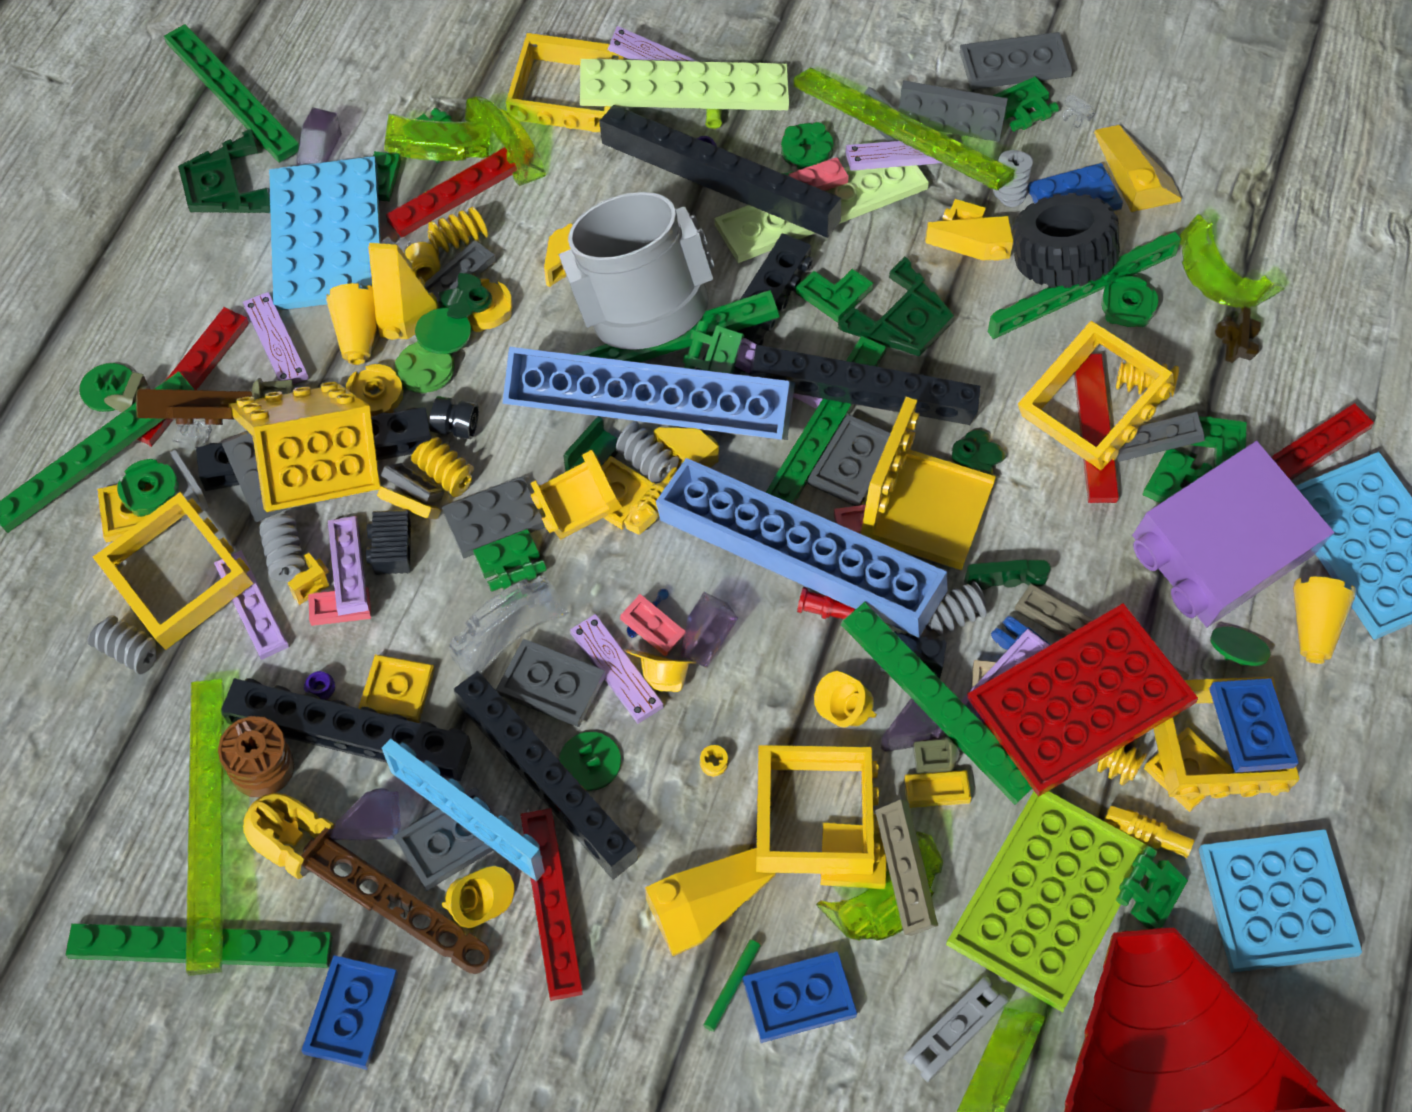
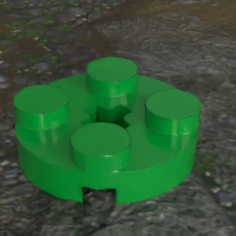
M819 122L789 126L785 129L781 141L782 157L789 165L791 162L797 165V169L800 170L816 165L829 158L831 159L834 146L833 138L826 131L825 125ZM809 144L811 145V149H806V147L802 145Z
M1133 276L1119 277L1114 283L1108 284L1104 289L1101 299L1102 310L1106 314L1105 319L1107 322L1124 327L1147 326L1154 317L1158 306V295L1154 288L1152 291L1146 286V281ZM1127 298L1132 299V303L1136 304L1128 305L1125 303V301Z
M144 459L130 465L124 471L126 475L122 481L119 479L117 485L118 495L124 506L138 517L150 515L177 495L179 489L178 479L173 469L166 463L165 465L158 463L155 459ZM150 482L154 486L150 491H141L145 489L146 483Z

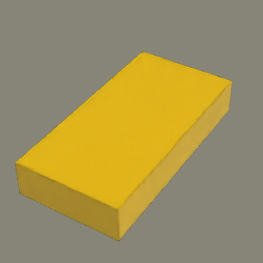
M380 486L377 494L378 498L427 519H438L442 510L393 488Z
M967 770L908 774L904 776L906 799L910 808L969 804L971 802Z

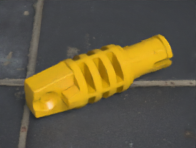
M673 467L660 483L653 484L640 501L637 502L624 521L626 529L640 535L658 519L659 513L656 500L675 475L676 467Z
M1110 806L1104 822L1151 846L1153 849L1162 847L1185 858H1188L1194 843L1193 838L1167 829L1168 826L1165 823L1157 822L1154 818L1150 819L1144 814L1142 816L1139 812L1130 809L1123 810Z

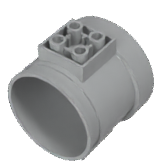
M646 192L629 193L607 199L593 206L575 221L568 236L571 250L558 255L587 328L593 326L600 340L620 349L650 348L681 336L702 318L709 301L705 283L713 280L710 269L714 268V263L709 251L707 252L705 245H707V241L702 228L700 229L695 215L690 216L685 206L675 210L672 202L664 196Z

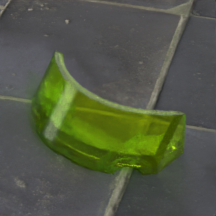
M475 96L466 100L465 120L471 127L487 124L507 149L506 159L509 164L515 163L517 171L513 172V179L519 186L546 176L542 160L533 141L521 123L511 113L484 97Z
M388 114L384 151L400 153L401 157L419 160L462 161L470 157L486 158L493 151V120L441 122Z
M1197 214L1180 234L1183 268L1191 283L1207 298L1230 307L1248 308L1260 305L1285 289L1281 284L1273 282L1266 275L1260 278L1261 280H1253L1249 277L1242 278L1225 263L1217 249L1213 234V221L1209 217Z
M916 831L932 898L934 892L931 890L935 875L942 872L943 859L932 836ZM889 868L886 871L885 889L869 888L862 894L848 900L842 899L840 902L820 900L816 904L846 937L854 940L873 939L879 941L903 931Z
M1004 1007L957 1112H1004L1037 1039L1045 1016L1034 1012Z

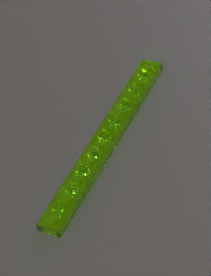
M812 67L794 77V87L874 127L884 134L903 142L905 145L911 146L925 155L944 163L946 166L983 183L989 188L997 191L1014 179V169Z
M222 679L191 682L186 972L188 976L222 972L224 768L218 754L219 741L224 733V717L220 711L224 703V682Z

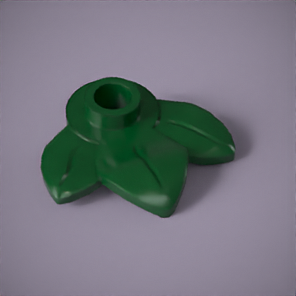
M459 273L458 288L438 293L441 302L449 308L447 316L454 319L466 318L474 312H483L492 304V295L482 286L481 280L467 273Z
M983 430L968 432L964 439L957 440L951 450L952 459L956 464L989 475H993L992 465L1003 462L1007 458V454L1000 445L989 442V433Z

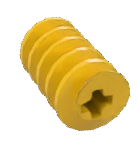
M474 207L468 209V215L463 210L459 211L458 218L454 214H450L448 222L444 218L438 219V226L433 221L428 223L429 241L436 248L438 256L439 247H442L446 253L449 252V243H452L458 249L460 239L467 246L469 245V236L479 241V233L482 232L486 238L488 237L484 220Z
M1122 358L1116 380V390H1119L1123 383H1126L1127 392L1130 393L1134 386H1137L1138 394L1142 395L1144 390L1149 388L1155 379L1129 362L1123 363ZM1163 363V364L1161 365V366L1165 367L1166 369H1168V366H1167L1166 363ZM1175 365L1171 372L1173 373L1176 387L1179 367ZM1175 387L1170 391L1172 397L1174 395Z
M435 437L430 441L421 443L411 455V461L417 464L422 471H426L429 477L434 478L437 484L442 485L445 491L450 492L452 497L461 496L472 482L474 466L472 464L466 465L465 458H458V453L454 450L450 451L448 444H442L440 437Z
M1125 746L1098 761L1097 772L1102 773L1109 768L1108 778L1111 780L1120 774L1119 784L1122 786L1130 780L1133 781L1147 756L1144 753L1136 759L1137 748L1135 747L1126 753L1124 752Z

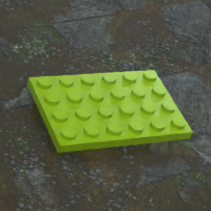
M1033 791L949 936L946 945L1063 1013L1121 906L1116 901L1120 893V884L1132 872L1134 868L1132 863L1136 856L1141 855L1148 845L1050 791L1039 797Z

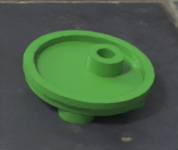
M418 341L407 346L395 360V372L400 378L402 386L416 393H430L441 389L451 380L455 370L454 359L451 353L436 354L429 352L421 347Z

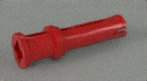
M803 587L797 613L806 611L821 615L822 619L830 618V616L845 619L855 609L826 595L808 591L807 587Z

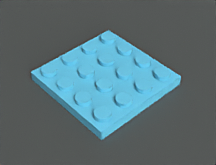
M1326 829L1204 844L1199 847L1201 862L1231 973L1358 957L1362 953Z

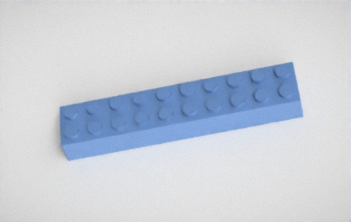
M509 347L502 404L788 440L795 382Z
M688 458L684 460L656 500L661 521L854 609H857L865 602L885 623L918 638L948 591L946 571Z

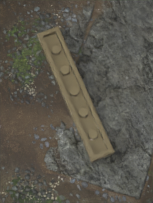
M1033 584L1029 585L1014 609L1062 638L1094 620ZM1174 666L1182 678L1187 680L1189 674Z

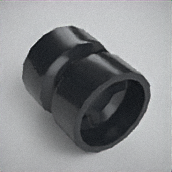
M437 396L431 409L430 431L444 435L453 432L455 437L471 440L478 424V404L463 400L456 404V401L452 398Z

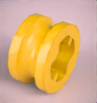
M718 745L705 747L700 755L702 771L712 777L723 774L728 766V755L725 749ZM714 755L716 759H719V765L714 766L712 762H709V756Z

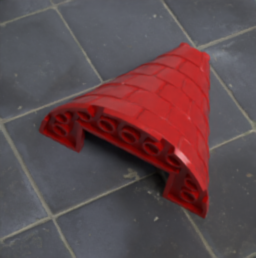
M1175 927L1122 931L1112 934L1103 965V972L1094 995V1004L1085 1028V1039L1065 1100L1064 1112L1346 1111L1340 1108L1317 1085L1318 1080L1258 1021V1015L1230 988V985L1204 960Z

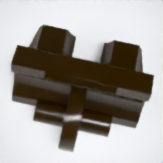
M1242 307L1241 313L1238 316L1232 318L1225 317L1224 321L1219 322L1215 326V335L1222 339V343L1226 344L1225 361L1233 363L1239 357L1250 361L1259 353V344L1250 341L1249 338L1253 339L1258 335L1261 322L1250 318L1251 309L1247 307Z

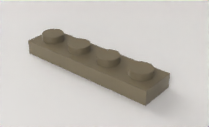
M900 799L875 810L904 935L913 936L937 927L938 922L909 803L906 800Z

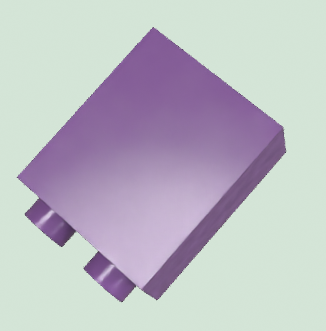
M1255 441L1148 511L1132 536L1135 539L1133 543L1134 552L1139 561L1150 571L1159 569L1173 586L1171 597L1180 612L1188 618L1197 616L1205 627L1208 628L1314 556L1335 532L1259 442Z

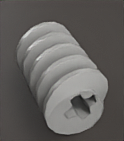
M1007 150L999 156L993 193L1001 203L1010 208L1022 204L1025 200L1033 164V158L1025 152Z
M634 421L620 434L616 443V451L624 455L628 462H632L636 469H640L644 476H648L651 482H661L673 467H677L679 458L677 456L671 458L672 451L669 449L663 451L664 444L661 442L655 444L656 438L653 435L647 437L648 431L645 428L640 429V424Z
M282 515L268 518L259 527L268 574L271 579L276 581L292 580L295 575L301 572L300 568L305 564V560L302 557V548L299 547L301 542L299 537H297L296 520L292 516Z
M973 581L971 586L969 584L963 585L961 591L953 589L950 595L946 593L926 625V629L930 632L935 630L939 636H942L943 625L949 631H954L953 621L955 620L960 627L965 626V616L972 623L976 621L975 612H978L981 618H985L987 616L986 602L978 584Z
M110 615L92 629L87 639L88 645L96 647L98 651L105 653L110 658H115L117 662L125 664L129 669H134L138 674L146 673L156 659L155 648L157 641L155 638L150 637L147 639L145 632L137 633L136 627H128V623L124 620L118 622V618L115 615Z

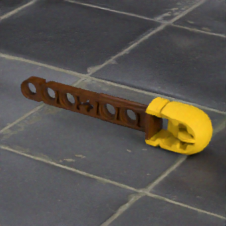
M271 793L263 795L251 804L244 817L243 831L249 844L258 853L279 867L285 866L287 872L297 879L303 878L309 871L367 910L371 911L373 909L440 955L451 957V962L464 971L478 974L487 968L490 950L483 941L470 933L466 936L460 926L396 885L394 879L333 840L336 833L335 824L326 818H319L315 811L286 794ZM298 827L309 832L310 836L315 838L314 841L310 840L304 847V853L301 856L295 853L294 849L290 846L284 845L290 844L295 846L302 838L303 833ZM347 863L353 870L347 876H339L334 872V869L338 864ZM373 880L379 887L374 893L367 894L360 889L361 884L364 881ZM398 899L401 900V907L403 909L398 906L394 907L393 910L390 909L389 901L396 902ZM404 910H406L407 912H409L406 919H404V918H405V911H404ZM418 915H426L430 918L431 923L427 928L419 929L413 925V919ZM451 932L457 936L458 940L452 946H444L440 943L439 937L443 933ZM471 950H479L483 953L484 960L479 964H471L466 960L465 956Z

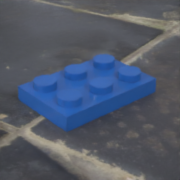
M1102 163L1036 180L1028 184L1027 190L1034 203H1037L1039 199L1044 197L1048 199L1057 194L1064 196L1068 195V193H1076L1078 196L1083 194L1090 195L1093 199L1097 197L1103 200L1104 203L1109 204L1114 211L1122 209L1123 200Z
M1255 679L1213 682L1209 690L1235 773L1295 768L1299 762L1272 680Z
M838 951L743 976V984L760 1043L857 1017V1011Z
M333 955L301 1050L302 1053L368 1070L396 983L397 970Z

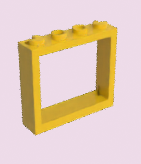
M527 33L506 99L508 119L600 132L599 120L612 106H605L604 111L522 100L533 61L536 59L580 66L581 59L627 60V58L609 51L608 47L610 44Z
M1090 321L1020 400L1018 407L1023 418L1099 470H1102L1111 459L1115 460L1117 458L1120 448L1125 443H1129L1134 439L1141 424L1153 417L1156 407L1161 401L1167 400L1170 397L1169 393L1175 387L1174 377L1171 371L1093 321ZM1101 344L1154 378L1155 381L1103 441L1095 447L1043 412L1042 409L1094 349Z
M181 492L93 556L94 560L148 631L165 650L253 584L246 575L250 571L249 567L241 557L234 560L230 554L235 550L224 537L218 540L215 536L219 532L216 526L208 517L202 520L199 514L203 510L193 498L187 501ZM187 514L231 569V572L161 624L118 569L117 565Z
M1273 677L1185 680L1198 697L1196 704L1213 703L1209 687L1213 682L1271 679L1278 698ZM1173 717L1154 728L1169 797L1186 796L1187 800H1191L1202 795H1211V798L1215 799L1224 798L1230 794L1252 797L1259 793H1271V795L1277 796L1280 792H1290V789L1300 780L1297 767L1293 769L1276 770L1277 772L1186 775Z
M758 745L756 872L873 875L874 862H880V843H874V834H879V825L876 814H873V806H878L879 788L873 787L872 778H878L877 761H872V747ZM771 770L861 771L863 853L770 851Z

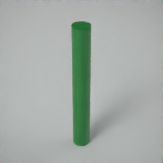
M750 939L703 1024L709 1031L715 1032L743 980V976L746 975L761 947L758 942Z

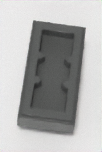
M402 463L384 466L381 476L399 486L404 494L416 497L425 504L442 500L445 492L442 488Z

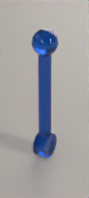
M665 588L660 589L657 593V598L652 604L657 607L662 600H666L669 596L668 590ZM629 626L627 627L626 631L629 637L634 638L638 636Z

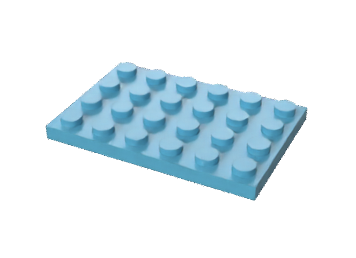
M375 156L269 169L273 305H275L277 311L327 305L326 295H330V289L342 284L356 283L359 284V289L368 290V285L372 286L369 243H381L377 162Z
M1380 452L1296 485L1297 489L1335 532L1316 553V556L1331 578L1345 581L1344 587L1347 589H1351L1352 585L1356 588V597L1352 604V609L1372 638L1376 640L1411 625L1412 497Z

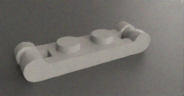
M986 976L903 1057L910 1065L914 1064L922 1072L920 1075L927 1083L1010 1002V999L1004 993L999 994L992 987L993 983ZM983 996L990 1003L987 1008L978 1001L980 997ZM928 1048L937 1055L932 1062L923 1055Z

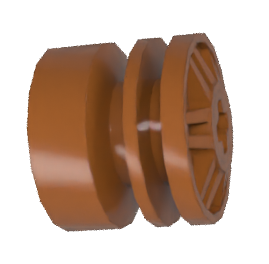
M255 716L239 719L230 725L221 736L218 746L219 759L231 782L239 792L249 797L260 798L263 795L277 793L287 785L293 775L294 759L282 731L273 721L265 717Z

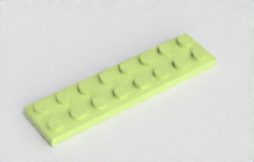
M581 59L580 106L616 105L619 107L788 110L787 64Z
M917 165L853 171L848 166L844 168L848 174V183L826 190V192L842 198L840 223H843L927 190L929 182ZM750 205L715 218L717 230L738 263L771 251L782 233L798 240L814 234L812 231Z

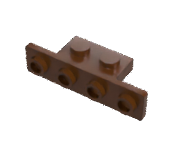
M138 389L136 391L137 418L176 419V424L194 425V419H205V425H223V419L235 420L232 417V408H229V404L237 403L238 398L252 397V392Z

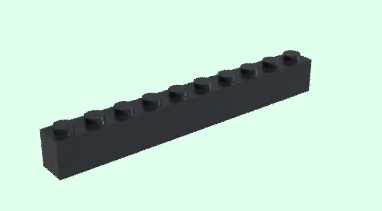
M613 105L599 120L602 144L826 238L830 236L841 222L842 198L616 105Z

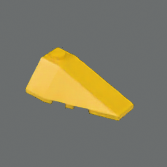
M1120 125L1095 130L1094 134L1130 212L1181 202L1182 198L1173 179Z
M369 243L375 314L380 337L391 340L409 339L415 335V327L418 320L428 312L439 309L437 298L433 293H428L425 289V281L422 277L417 278L412 271L413 265L398 245Z
M757 848L673 874L645 887L646 901L673 957L702 944L745 901H749L776 876V873L756 872Z

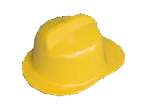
M625 650L626 653L641 657L644 679L648 685L659 691H681L689 664L696 663L695 661L672 660L642 651Z
M835 671L824 676L817 685L814 694L816 710L823 718L837 726L844 728L848 726L856 727L864 724L869 717L876 718L877 714L873 711V695L857 679L843 672Z
M497 866L482 868L452 882L447 889L442 907L449 911L460 926L466 928L476 927L498 917L507 910L514 896V882L511 875L504 868Z

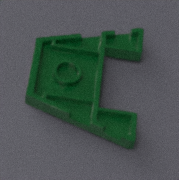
M251 129L242 132L243 136L233 142L231 139L223 142V147L212 153L206 151L178 166L190 212L270 213V197L267 187L239 194L231 163L232 159L258 153Z
M904 256L890 270L889 278L908 291L877 322L853 307L838 322V329L920 356L953 323L954 315L935 291L931 292L924 283L925 279L920 273L914 271L910 260Z

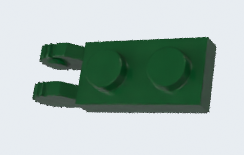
M1041 559L969 564L964 583L971 586L972 582L975 581L981 590L1001 585L1012 588L1021 583L1040 587L1046 584L1051 566L1048 561Z

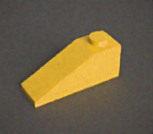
M1008 216L927 222L925 242L983 261H999L1010 259L1013 238Z

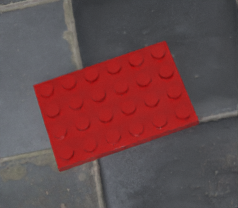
M1124 603L968 693L970 703L1038 797L1196 704L1198 700L1197 695Z

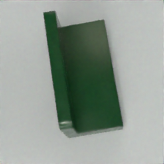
M597 416L564 453L565 472L584 463L582 455L590 450H593L601 465L610 456L615 457L618 454L616 451L618 438L604 430L603 418Z

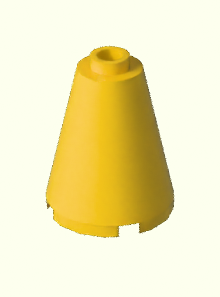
M356 283L333 287L330 289V295H326V302L342 358L352 365L363 364L371 356L377 328L373 286L368 285V290L359 289V284Z
M1317 576L1309 577V582L1301 583V578L1294 582L1293 593L1300 654L1306 657L1307 662L1323 664L1325 660L1332 658L1356 597V588L1353 585L1351 589H1347L1344 587L1345 581Z

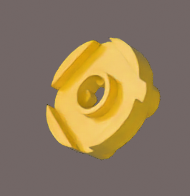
M480 279L482 286L492 295V304L487 310L474 312L467 317L473 331L482 332L486 329L498 327L511 318V294L504 284L500 282L498 284L491 283L489 279Z
M371 364L365 366L366 370L359 373L355 371L349 377L346 389L369 405L371 416H377L380 413H394V409L402 401L404 393L402 382L396 375V372L386 365ZM375 387H379L380 392L377 394H370L368 390H374Z

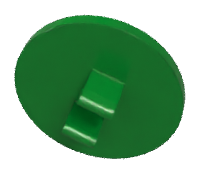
M449 308L434 309L418 320L415 327L416 339L421 347L432 353L448 354L458 351L467 344L471 336V325L468 318L454 319L448 317L447 311Z
M106 363L94 367L81 380L79 393L82 401L86 406L95 411H114L115 409L107 405L104 399L110 395H123L132 371L126 366L117 363Z
M1218 627L1212 631L1210 636L1212 646L1225 656V660L1230 659L1239 663L1240 666H1260L1267 663L1271 656L1270 649L1263 640L1240 628Z
M584 732L575 735L565 743L559 755V761L586 791L599 790L609 785L617 777L621 767V755L617 745L611 738L598 732Z

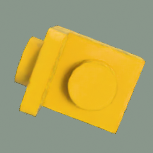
M955 199L951 209L946 208L942 221L984 218L986 208Z
M309 552L304 555L309 569L298 573L288 582L292 596L299 605L308 600V594L319 593L329 587L326 574L329 573L327 567L320 558L315 560Z

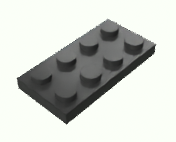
M1060 32L960 45V55L971 90L1019 84L1034 76L1039 81L1071 77L1072 68Z
M903 80L899 113L914 127L999 142L1008 99Z

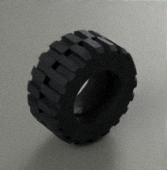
M1068 193V195L1064 196L1057 194L1048 199L1044 197L1035 204H1029L1025 210L1019 213L1013 223L1012 233L1016 266L1027 279H1033L1036 284H1047L1053 288L1057 286L1071 288L1072 285L1077 284L1079 286L1086 285L1088 281H1096L1102 277V274L1106 275L1110 272L1119 259L1118 216L1109 204L1104 203L1103 200L1097 197L1093 199L1090 195L1083 194L1078 196L1076 193Z

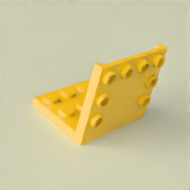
M337 382L322 383L321 388L315 389L298 387L293 389V393L287 394L270 392L265 394V398L259 399L242 397L237 399V403L229 404V408H232V417L253 436L263 508L266 512L380 489L370 407Z
M906 397L870 481L861 534L891 548L962 570L996 476L910 450L916 432L911 430L916 428L919 413L915 412L917 400Z

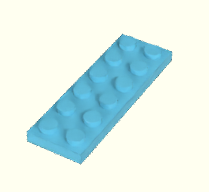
M389 739L382 747L393 775L535 881L545 872L539 850L540 845L531 836L524 834L522 837L513 830L515 828L514 825L504 816L495 817L489 812V807L478 797L471 799L464 794V788L457 781L451 778L447 781L439 775V769L431 762L426 760L423 763L415 757L416 753L407 744L402 742L398 745L392 739Z

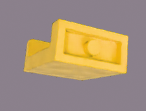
M593 450L582 455L584 463L542 485H539L536 480L531 482L534 490L530 494L537 509L543 508L546 515L542 518V521L548 532H555L560 540L623 508Z

